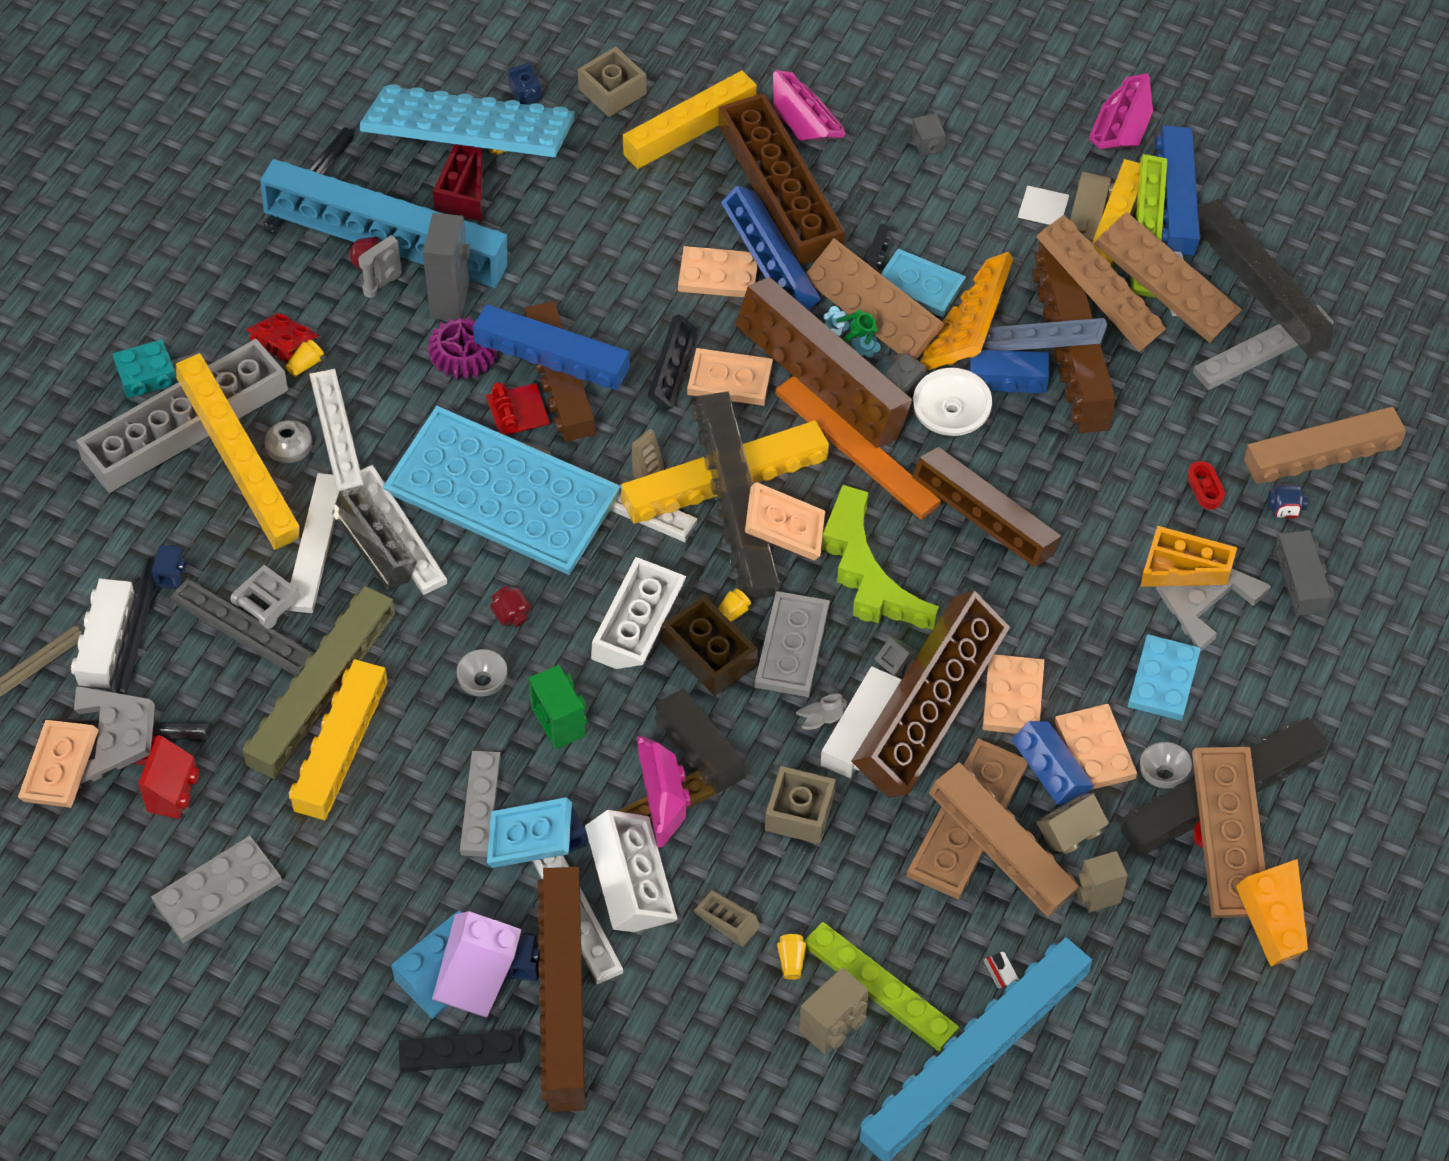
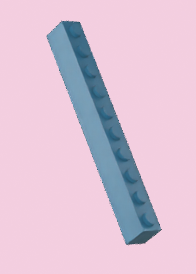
M1067 937L1059 944L1053 943L1039 963L1037 961L1031 963L1026 969L1023 978L1019 981L1017 979L1013 980L999 1000L994 998L986 1006L985 1013L979 1019L974 1017L968 1022L964 1028V1033L958 1038L956 1036L952 1037L938 1057L933 1055L923 1066L924 1070L919 1075H911L903 1084V1089L896 1096L891 1094L883 1102L882 1109L876 1115L872 1113L863 1120L860 1125V1141L881 1161H891L1089 974L1092 959Z

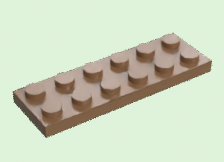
M1125 212L1094 243L1097 248L1209 343L1242 311L1240 307L1128 212Z
M1065 215L1061 216L1036 236L1139 352L1166 330L1160 318L1146 307L1143 299L1129 288L1126 280L1111 268L1108 260L1094 249L1091 241L1085 238L1076 229L1074 222L1067 219Z
M835 238L806 273L813 287L848 315L855 313L858 309L871 314L875 319V326L878 328L874 335L898 354L906 353L917 360L945 325Z
M979 738L964 764L965 768L970 769L974 773L976 780L994 794L996 801L1004 809H1007L1029 766L1025 758ZM941 807L907 871V877L959 900L984 850Z
M1250 747L1194 748L1192 750L1211 917H1249L1236 889V885L1246 877L1266 870Z

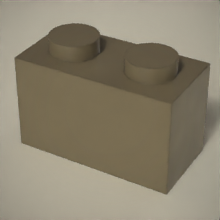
M1094 793L1080 794L1036 821L1051 852H1063L1064 854L1076 850L1079 847L1078 843L1085 838L1089 840L1102 833L1101 828L1109 824Z
M1117 851L1084 860L1082 872L1079 873V888L1076 892L1080 903H1085L1088 912L1113 906L1122 901L1128 875Z

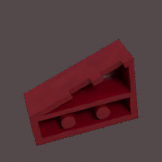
M454 144L433 189L435 211L464 216V218L482 222V148Z

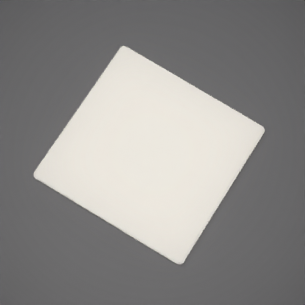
M1027 186L1018 218L1050 225L1064 215L1069 195Z

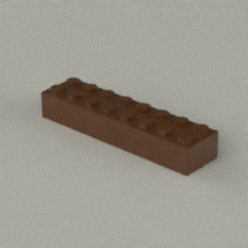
M758 94L720 106L719 129L799 264L804 265L816 261L834 238L844 245L845 231L765 94Z
M1039 241L1038 251L1034 253L1036 268H1032V278L1034 283H1038L1037 295L1039 303L1044 305V322L1093 319L1085 291ZM1100 344L1054 347L1055 362L1060 363V381L1066 385L1065 399L1067 403H1071L1072 407L1070 411L1071 421L1077 425L1079 434L1110 430L1115 395Z
M770 277L749 285L742 302L736 326L874 447L878 448L898 439L912 399Z
M975 590L953 597L851 760L888 798L910 793L1010 629V626Z
M578 867L543 868V879H538L542 1102H548L549 1112L585 1111Z

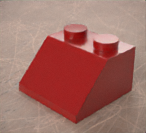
M158 735L139 780V788L147 812L180 819L183 809H187L189 806V792L192 785H196L198 782L199 769L196 767L194 756L163 736Z

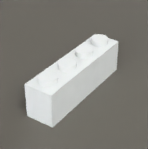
M99 579L97 588L92 590V606L90 612L85 614L84 635L81 634L78 639L79 653L77 658H73L71 672L75 674L79 686L111 689L135 600L132 582Z
M871 666L822 749L821 766L850 779L856 770L860 771L851 760L898 687L901 679Z

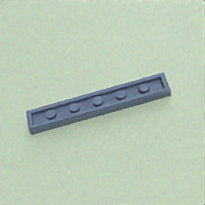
M1104 318L989 327L982 350L1011 351L1100 344L1107 323Z

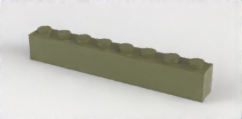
M364 586L359 594L353 596L350 607L344 614L339 615L335 627L330 634H326L323 637L316 653L308 657L305 668L299 675L294 676L288 691L284 696H280L277 699L274 710L268 717L263 718L259 725V730L254 737L246 741L243 747L246 766L275 780L329 706L334 693L341 689L344 671L347 668L350 669L354 659L359 661L363 659L395 615L392 598Z

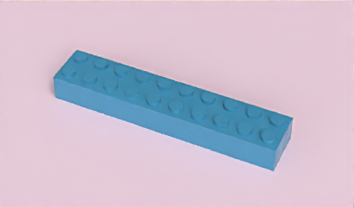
M276 159L271 161L260 180L264 213L272 214L275 217L278 216L279 218L352 242L360 238L373 236L379 237L383 241L392 235L398 240L401 258L424 265L423 249L432 214L439 212L384 195L381 192L362 188L356 184L340 181L310 169H303L288 162ZM464 221L466 244H470L468 259L470 280L496 288L507 268V234L477 225L474 222Z

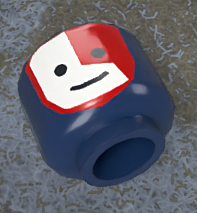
M1280 483L1276 484L1274 489L1269 490L1267 507L1268 510L1272 511L1274 517L1296 519L1301 515L1302 510H1307L1308 495L1303 494L1300 485Z

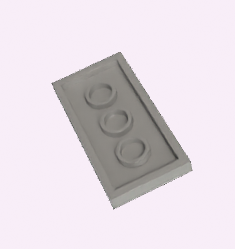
M776 591L755 679V688L805 697L810 696L830 600Z
M248 836L154 894L151 898L181 942L185 943L282 882V879L251 836Z

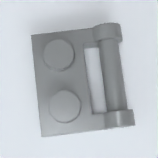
M392 235L359 256V266L363 270L364 277L363 294L366 297H375L378 294L379 288L390 281H394L402 274L398 240Z
M263 565L232 593L230 600L237 607H243L259 619V623L269 629L276 624L277 618L301 597V594L297 588ZM254 593L269 604L270 607L264 610L248 597Z

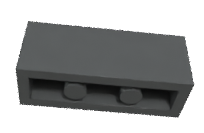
M1310 530L1279 534L1275 552L1295 615L1327 612L1330 601L1334 599V591L1332 585L1327 583L1326 566L1324 562H1320L1317 540H1313Z

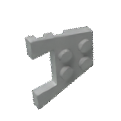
M1235 569L1231 570L1227 585L1156 586L1157 592L1172 615L1175 614L1182 624L1183 632L1185 635H1189L1193 641V646L1201 648L1200 652L1216 639L1217 633L1198 617L1231 589L1254 606L1270 592L1271 588L1269 584Z
M76 687L74 710L78 714L100 711L95 759L88 760L80 784L88 780L96 781L102 778L105 772L114 768L119 770L150 755L155 703L146 698Z

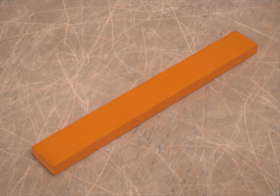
M792 376L776 388V395L808 423L816 421L824 436L920 520L940 506L941 500L913 479L909 472L881 448L874 447L796 377Z

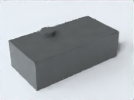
M442 213L432 214L423 249L430 318L449 320L450 318L455 321L459 315L462 317L470 284L468 267L470 244H466L464 216Z

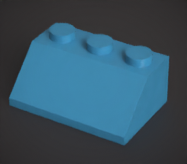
M455 914L392 964L394 980L432 1019L449 1006L432 1000Z

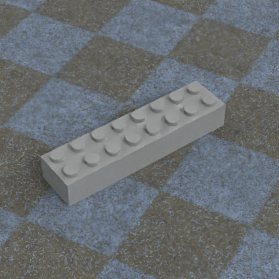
M257 339L208 365L238 419L288 391L285 371ZM178 382L77 439L76 442L82 461L107 492L110 493L203 440L209 434Z

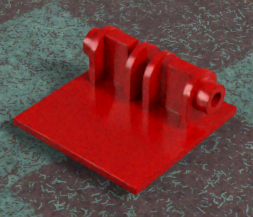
M280 313L247 328V331L251 333V341L257 339L268 353L270 352L271 355L276 356L285 363L289 362L294 355L295 349L299 348L302 342L306 343L308 340H314L319 337L318 334L309 330L308 327L300 325L289 319L288 316Z
M497 382L493 385L492 394L486 395L497 432L500 434L508 435L550 425L536 383L507 390L505 385Z

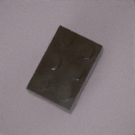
M705 595L662 624V643L714 696L757 667L758 649Z

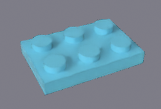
M901 249L896 250L881 273L882 276L927 311L942 318L966 281V276Z
M1147 634L1128 707L1182 721L1201 648Z
M566 797L491 811L487 864L495 868L568 855L572 802Z

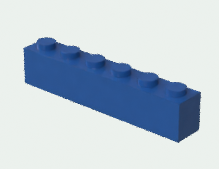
M1163 125L1160 135H1156L1154 144L1155 150H1158L1156 157L1167 158L1162 242L1174 252L1194 256L1200 236L1192 128Z
M737 185L721 202L765 278L770 277L809 311L820 300L819 295L758 194Z
M488 304L485 305L473 326L474 342L482 347L492 348L506 355H513L530 363H537L554 371H561L578 379L597 383L605 388L609 387L618 390L630 368L629 351Z

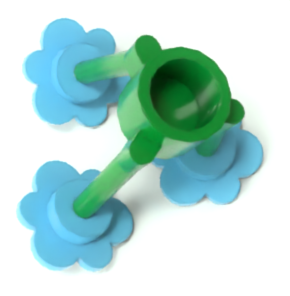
M832 306L829 308L828 313L823 315L824 324L838 336L842 334V331L848 330V321L852 320L850 324L851 332L842 340L848 343L856 336L851 344L855 347L854 350L862 357L865 356L870 359L880 351L881 346L876 342L877 337L873 335L878 331V328L875 326V319L871 314L858 309L855 313L847 315L845 311H840L837 306Z

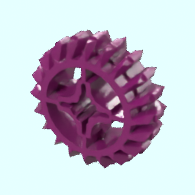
M460 315L455 321L449 318L448 324L440 322L439 329H433L432 336H430L428 353L433 366H436L438 372L444 371L446 377L453 374L456 380L460 376H464L467 380L469 375H474L477 378L479 371L486 373L488 367H493L494 359H497V350L482 347L474 342L473 326L476 320L472 321L470 316L466 320H462Z

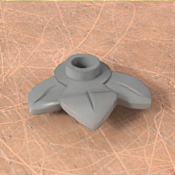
M835 693L823 697L820 702L810 704L796 711V714L807 718L801 725L802 729L813 730L821 727L824 723L831 724L839 720L848 705L841 694Z

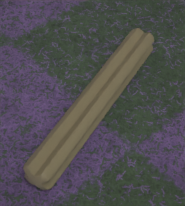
M77 626L71 627L0 677V697L76 645L79 636L83 635L82 631Z

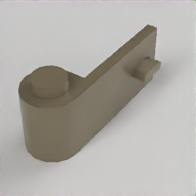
M1082 171L1070 220L1074 222L1076 229L1085 238L1093 242L1103 215L1107 198L1110 197L1115 183L1111 182L1112 177Z

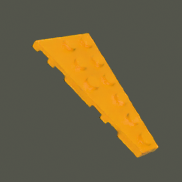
M1009 252L985 261L973 278L974 286L963 292L960 296L962 299L961 304L958 307L953 306L942 321L945 325L937 333L936 339L922 352L923 357L918 361L926 366V371L946 364H954L956 361L967 357H975L981 352L1013 262Z

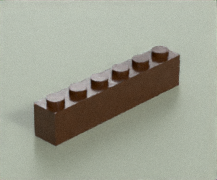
M554 301L524 307L525 317L563 329ZM536 363L537 373L542 372L543 375L541 377L543 392H548L550 396L547 398L549 410L551 413L555 412L556 414L554 424L557 433L562 432L565 442L595 435V421L581 379L561 371H554L549 367Z
M937 447L919 458L912 476L913 479L1033 567H1037L1054 555L1061 538L1060 534L940 447Z

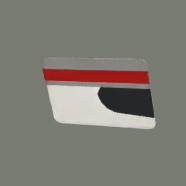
M1005 952L984 959V963L997 988L1000 989L1008 986L1015 979L1019 981Z

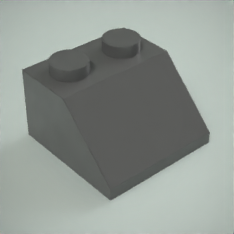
M906 353L883 356L874 365L879 372L910 398L914 396V391L918 383L925 377L926 366Z

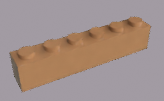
M1389 407L1248 444L1244 461L1256 484L1270 483L1278 478L1297 476L1302 472L1313 469L1319 470L1335 463H1346L1354 458L1369 457L1374 453L1385 450H1395L1402 445L1406 429L1394 407Z
M959 762L935 781L929 794L1048 918L1073 897L1079 888L1074 877L1056 863L1053 855L1036 842L1031 832L1021 827L1015 820L1014 815L996 801L994 794L976 780L974 773L970 769L965 768Z

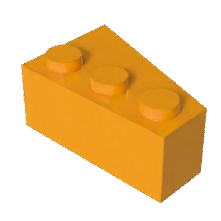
M1157 526L1144 568L1141 587L1227 585L1237 547Z
M1298 859L1248 876L1236 885V889L1271 967L1294 959L1308 950Z

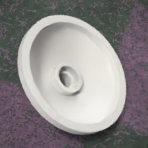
M944 368L928 374L918 383L914 391L913 407L919 421L931 431L942 435L958 436L971 433L985 423L991 412L992 396L986 383L976 374L960 368Z

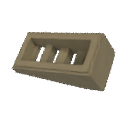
M651 429L632 443V475L636 479L664 470L656 436Z
M713 890L694 910L696 915L741 947L751 939L760 927L755 914ZM718 903L719 906L713 911V913H709V911L714 907V905ZM727 910L726 914L720 919L719 917ZM735 917H737V919L730 925L729 923H730Z

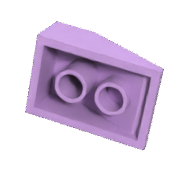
M470 911L455 914L432 1000L487 1017L514 959L522 929Z

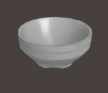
M285 420L271 426L265 435V450L277 462L295 463L310 453L313 446L311 432L306 425L299 421ZM284 429H292L295 432L289 438H283L279 435Z
M488 649L474 650L467 653L459 661L456 672L460 686L467 693L474 696H489L504 686L507 679V665L505 660L494 651ZM481 675L491 678L490 683L486 686L477 685L475 680Z
M1155 743L1146 748L1140 758L1142 776L1156 787H1177L1182 785L1191 773L1192 759L1189 753L1174 743ZM1168 770L1173 776L1169 779H1162L1157 775V772Z

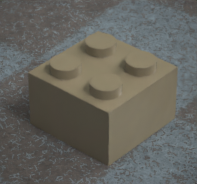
M615 46L578 69V89L610 117L647 94L646 73Z
M780 766L765 814V831L820 844L835 796L836 779Z
M842 967L801 1005L799 1032L824 1055L832 1048L834 1050L839 1048L845 1041L846 1035L852 1029H859L867 1019L868 989Z

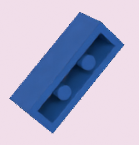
M981 350L977 356L969 358V371L979 376L986 383L990 391L1046 393L1049 379L1048 352Z
M1028 721L1013 737L1012 742L1056 804H1065L1080 794H1087L1094 787L1092 781L1049 722Z

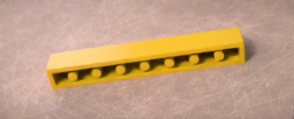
M199 353L176 363L177 380L274 550L299 540L300 526L202 355Z
M812 421L621 484V501L633 524L649 521L653 517L664 513H673L680 508L697 505L704 500L721 497L728 492L740 488L745 489L756 482L769 481L776 476L788 472L793 473L800 468L812 464L817 465L827 460L829 443L817 422Z

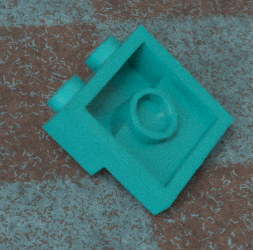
M162 339L112 354L127 398L168 388L177 383L172 362Z

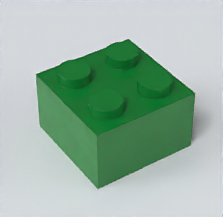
M557 665L529 677L531 708L554 749L556 750L585 737V725L588 723L584 710L587 707L583 697L580 694L576 695L574 692V683L569 673L564 674L561 667Z

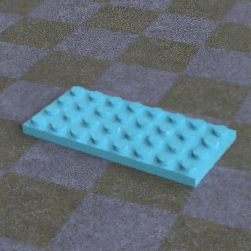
M388 85L383 87L361 120L360 131L556 157L574 122L575 111H570L565 107L548 108L537 103L525 105L515 100L502 102L496 101L492 97L480 99L472 98L469 94L457 96L449 95L445 91L427 92L422 88L404 89L399 85Z
M439 406L435 407L383 486L384 490L389 491L398 499L568 575L573 571L621 493V486Z

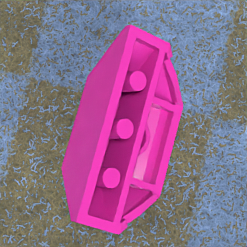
M775 70L773 73L774 109L781 116V120L793 130L794 136L801 141H823L843 138L845 136V130L841 123L804 83L797 79L793 72Z
M1148 73L1126 77L1122 82L1123 85L1115 90L1102 105L1088 138L1099 149H1122L1140 145L1153 113Z
M644 736L637 737L638 754L657 848H660L667 843L686 819V806H691L688 789H682L681 782H685L683 765H677L675 754L659 743Z

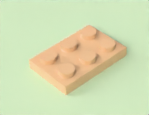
M684 246L678 292L744 297L747 287L756 283L758 264L751 252Z
M696 348L687 395L764 406L773 359Z
M756 482L750 487L745 532L815 561L820 557L825 511Z
M993 655L988 663L982 730L1017 734L1028 721H1040L1044 659Z
M1109 704L1055 717V725L1062 741L1094 784L1091 790L1136 779L1137 771Z
M45 720L18 798L23 802L71 808L99 730L94 725Z

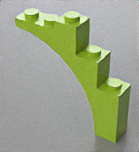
M843 485L823 532L822 550L832 555L843 556L838 567L837 583L843 584L848 588L858 589L854 599L853 616L863 621L879 623L881 616L884 615L892 620H901L914 624L919 628L933 630L937 624L939 606L918 599L903 590L881 569L870 551L863 527L867 510L868 492Z

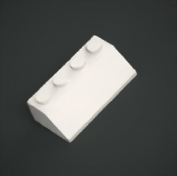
M635 557L592 641L591 659L615 669L643 665L662 628V624L665 622L686 580V576Z
M606 810L585 825L613 930L636 932L676 921L677 915L649 816Z

